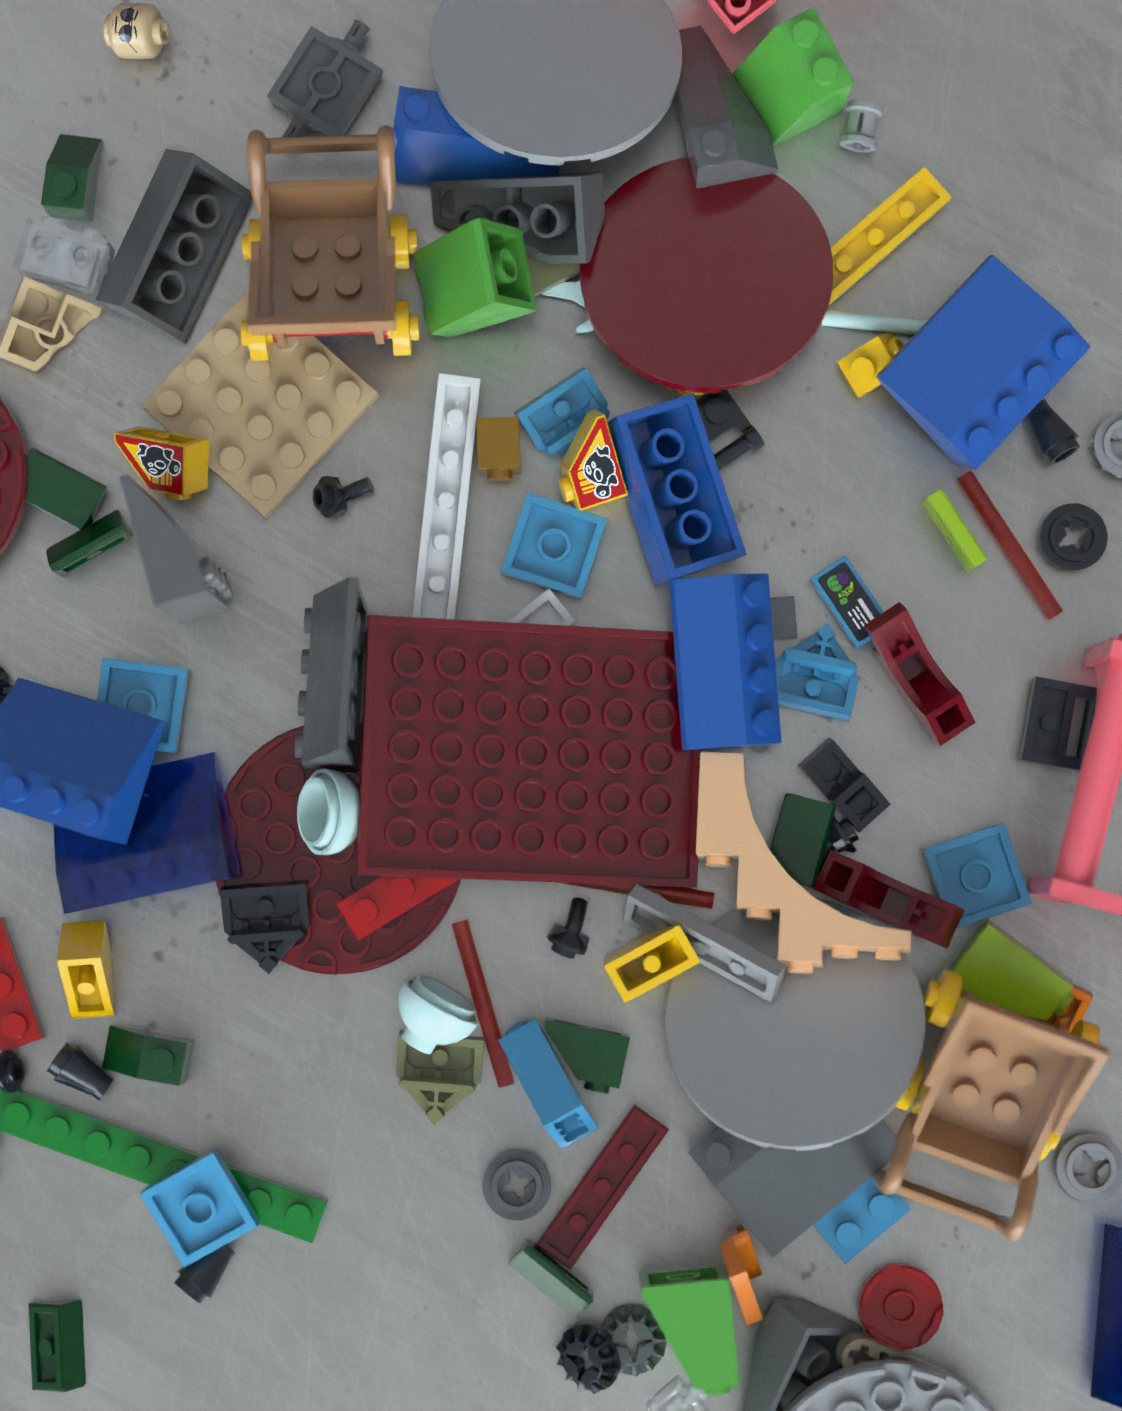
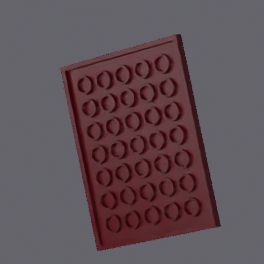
M368 615L356 875L610 885L638 884L640 886L697 888L698 857L696 855L700 752L702 750H682L673 632Z

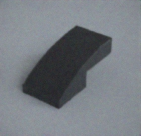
M831 738L824 741L798 765L832 805L837 806V811L858 832H861L891 805L865 773L859 771Z

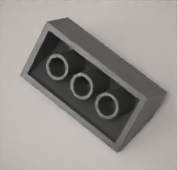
M165 149L95 300L132 321L179 342L186 343L253 199L250 190L194 153Z

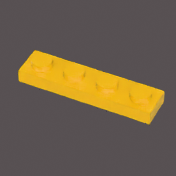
M925 166L831 247L833 285L829 306L952 199L951 195Z

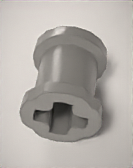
M866 100L848 101L846 111L849 113L846 134L840 138V146L850 151L861 153L876 151L877 141L874 140L877 120L882 117L884 108L878 103Z

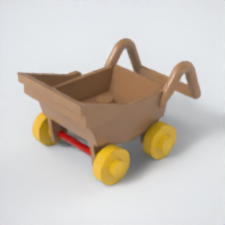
M383 125L378 129L377 134L267 138L258 129L252 130L248 134L247 162L250 192L257 214L261 215V219H250L248 234H242V255L244 260H250L247 320L241 321V340L243 346H249L252 361L270 360L271 343H277L278 348H287L286 337L374 334L376 345L385 344V339H392L394 356L412 355V340L420 339L419 315H411L409 300H396V270L410 269L411 254H415V251L418 250L417 228H409L408 214H391L389 231V211H392L394 208L396 193L394 149L397 147V138L392 127ZM377 151L379 178L267 181L266 154Z
M943 969L936 981L931 980L929 982L923 999L924 1005L927 1006L926 1022L942 1028L946 1025L947 1027L933 1052L925 1075L923 1076L925 1059L921 1057L917 1072L909 1088L895 1106L907 1111L916 1096L912 1109L907 1114L897 1134L888 1171H876L872 1180L878 1189L886 1195L896 1193L998 1231L1007 1240L1016 1241L1025 1233L1032 1216L1039 1184L1038 1160L1042 1161L1050 1149L1054 1150L1058 1145L1072 1114L1109 1057V1049L1102 1046V1043L1099 1042L1100 1028L1096 1024L1080 1019L1073 1027L1071 1033H1069L1067 1027L1060 1024L1057 1028L1051 1027L976 999L974 992L965 990L964 993H960L963 976L951 970ZM912 1148L1018 1187V1196L1011 1220L1007 1216L992 1213L904 1180Z

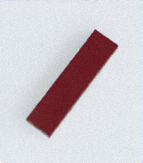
M633 1104L535 1245L571 1270L667 1134L669 1128L636 1104Z

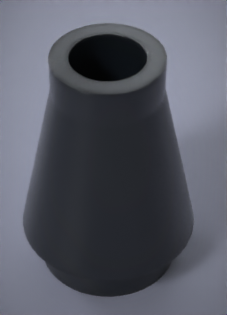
M1046 399L1041 400L1026 416L1041 457L1047 458L1051 465L1065 460L1080 448L1076 440L1078 434L1049 406Z
M67 1042L47 1069L49 1073L55 1076L53 1081L89 1094L98 1100L103 1097L114 1080L79 1045L73 1047Z
M225 1244L186 1267L180 1268L178 1270L180 1275L174 1283L188 1296L201 1304L206 1296L212 1297L227 1265L236 1253Z

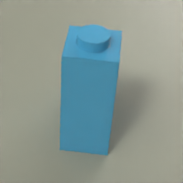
M536 1019L530 1022H520L509 1028L506 1036L498 1041L543 1126L558 1146L564 1149L599 1129Z

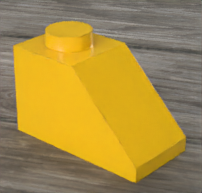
M105 920L62 923L57 963L72 1019L114 1016L112 949Z
M679 923L642 935L605 955L604 968L624 1003L695 966L700 963V959Z

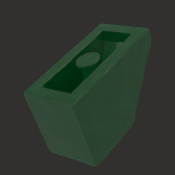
M60 134L46 163L41 205L50 217L92 222L103 145L102 139Z
M546 1017L544 1029L576 1079L585 1081L584 1089L609 1094L610 1087L620 1088L630 1041L629 1035Z
M110 1025L102 1068L137 1079L180 1086L187 1082L195 1039Z

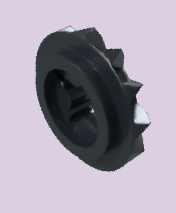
M1071 503L1059 506L1042 522L1039 540L1044 556L1049 558L1056 567L1077 571L1092 566L1101 558L1107 546L1108 534L1103 519L1095 510L1086 505ZM1066 527H1069L1072 531L1087 528L1088 531L1083 533V537L1078 540L1081 546L1080 549H1077L1073 544L1059 546V543L1067 535Z
M589 1324L576 1325L563 1333V1338L556 1348L560 1352L557 1365L563 1366L567 1373L565 1381L573 1380L577 1384L578 1392L590 1390L593 1394L609 1388L616 1381L620 1371L619 1353L611 1338L601 1329ZM585 1351L588 1353V1360L593 1363L588 1369L584 1367L585 1360L579 1357Z

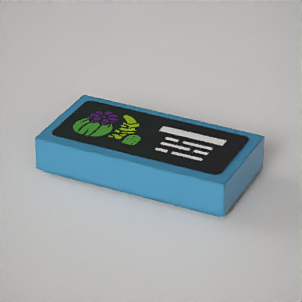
M844 556L812 577L810 582L854 648L858 649L871 640L864 625L882 614L883 610L847 556Z

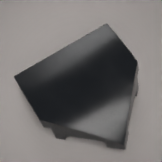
M307 880L222 886L220 889L224 932L229 935L227 941L232 945L236 944L259 963V967L270 974L288 950L304 935L305 929L310 924Z

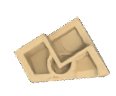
M22 276L0 332V357L37 372L50 360V357L63 346L65 347L75 338L74 335L92 319H96L100 315L102 308Z

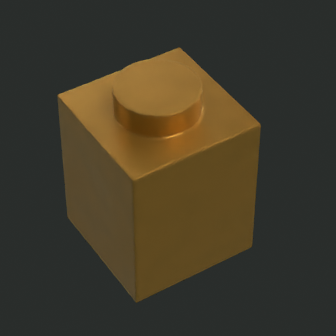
M519 417L476 418L479 475H487L488 481L500 482L512 480L513 474H521Z

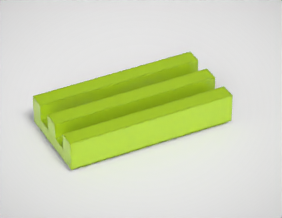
M939 489L922 502L967 572H970L987 560L986 554L943 490Z

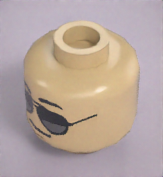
M120 3L113 8L111 14H108L104 21L105 42L120 58L153 59L161 52L163 44H167L169 40V24L166 19L162 18L157 7L152 4Z

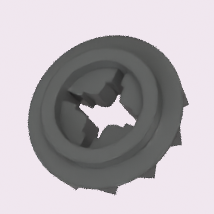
M524 1151L507 1152L497 1157L488 1166L483 1179V1193L487 1204L496 1214L509 1220H525L535 1216L544 1208L551 1192L550 1175L545 1165L538 1157ZM510 1168L513 1169L514 1173H517L519 1179L534 1177V1180L529 1181V1184L524 1187L523 1197L525 1202L523 1203L520 1196L517 1197L514 1191L499 1192L510 1183Z
M629 1305L611 1312L603 1321L600 1329L613 1342H620V1339L627 1338L629 1323H633V1329L636 1330L637 1337L651 1339L638 1345V1352H635L636 1358H632L628 1346L620 1345V1343L615 1344L620 1358L619 1373L636 1377L641 1373L652 1371L661 1358L664 1357L667 1339L650 1310L641 1306Z

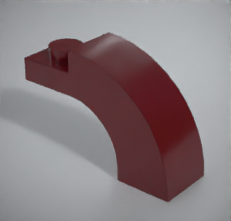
M898 602L864 625L875 646L872 649L891 682L916 718L940 746L976 723L961 692L949 681L929 653L906 607Z
M830 850L813 887L814 890L895 928L911 931V935L948 949L965 911L955 904L911 887Z

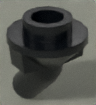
M323 476L320 478L318 485L313 489V502L316 509L320 510L324 517L332 518L343 515L348 509L347 503L373 493L374 487L369 477L342 487L338 477Z
M835 816L832 819L818 874H820L830 850L834 852L837 850L838 853L843 851L855 853L857 851L853 843L858 841L859 837L846 818L838 822Z
M573 898L566 925L554 923L546 937L553 943L551 950L559 955L574 959L576 954L585 955L589 937L581 933L588 902L585 899Z
M5 1050L0 1053V1089L5 1093H14L18 1090L24 1079L25 1068L17 1054L13 1051Z

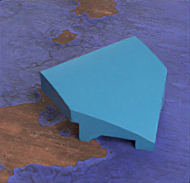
M581 367L515 411L514 414L516 417H519L520 424L538 450L565 456L587 412L596 409L605 414L607 419L609 418L610 411L607 409L608 402L585 367Z
M829 624L820 628L814 635L794 647L785 649L782 656L776 659L779 706L849 721L859 679L856 674L858 666L847 657L834 638L836 634Z

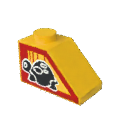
M596 409L588 411L560 463L563 477L558 478V485L564 501H571V504L580 511L628 495L605 414Z
M142 426L114 433V442L148 489L165 492V497L168 499L187 500L191 498V494L208 488L209 439Z

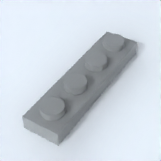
M638 884L628 894L624 922L646 934L680 923L700 959V964L769 1002L779 992L786 965L777 961L770 954L751 947L740 941L735 935L720 930L702 920L695 913L687 912L665 900L660 894L651 892Z

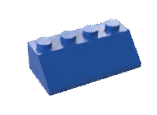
M399 86L393 126L397 138V147L394 149L396 183L431 188L430 182L559 174L560 165L530 163L529 158L517 156L506 151L504 154H501L476 140L459 126L448 113L437 91Z
M694 393L618 415L607 422L628 493L625 497L655 586L747 555Z
M725 574L670 580L682 750L745 748L782 743L769 575Z

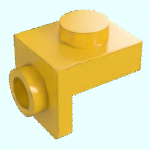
M891 333L878 335L837 362L858 398L863 397L882 385L875 376L905 346L898 337H893Z

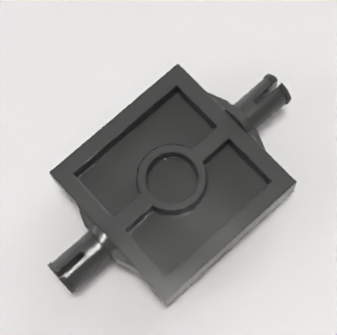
M355 19L343 40L329 37L312 26L309 28L267 95L270 102L287 111L293 119L281 137H302L307 128L320 131L326 136L346 134L383 75L382 68L365 59L357 49L367 32L370 31L366 24L362 23L361 25V21Z

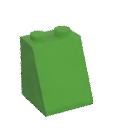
M814 7L776 25L732 73L768 128L773 147L842 113L854 82Z
M479 217L415 251L417 262L415 275L422 289L425 305L423 317L426 325L429 327L430 334L452 338L537 311L522 229Z
M724 1266L638 1273L642 1297L696 1390L704 1389V1394L722 1395L729 1393L730 1387L740 1386L730 1284Z

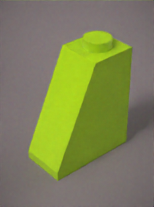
M990 919L986 920L949 969L963 976L960 993H964L965 990L974 992L976 999L1031 1018L1047 1021L1053 1013L1060 1016L1074 997L1070 993L1073 988L1071 979Z

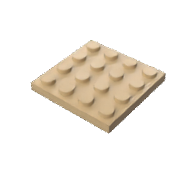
M248 288L141 406L169 432L209 439L208 467L261 515L268 519L379 397V394L315 336L286 337L287 348H278L277 343H271L270 360L252 361L249 346H243L241 340V321L247 320Z

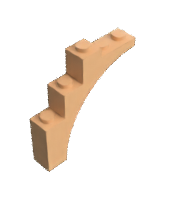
M700 752L696 855L699 860H706V866L715 868L731 867V861H739L737 909L739 912H746V919L772 920V914H780L778 961L787 965V972L812 974L814 967H823V950H832L831 956L835 958H858V951L875 952V959L901 960L902 953L910 954L911 931L879 927L843 915L814 898L788 875L768 849L754 820L747 794L746 761L743 753Z

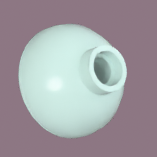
M319 769L304 784L298 799L297 822L302 839L313 853L317 855L338 853L349 846L357 837L360 796L355 783L339 771Z
M417 975L415 979H404L398 993V1007L402 1020L407 1026L401 1037L410 1046L426 1054H431L436 1044L446 1045L458 1042L468 1037L475 1030L479 1023L478 1017L474 1014L476 1008L461 994L426 976Z

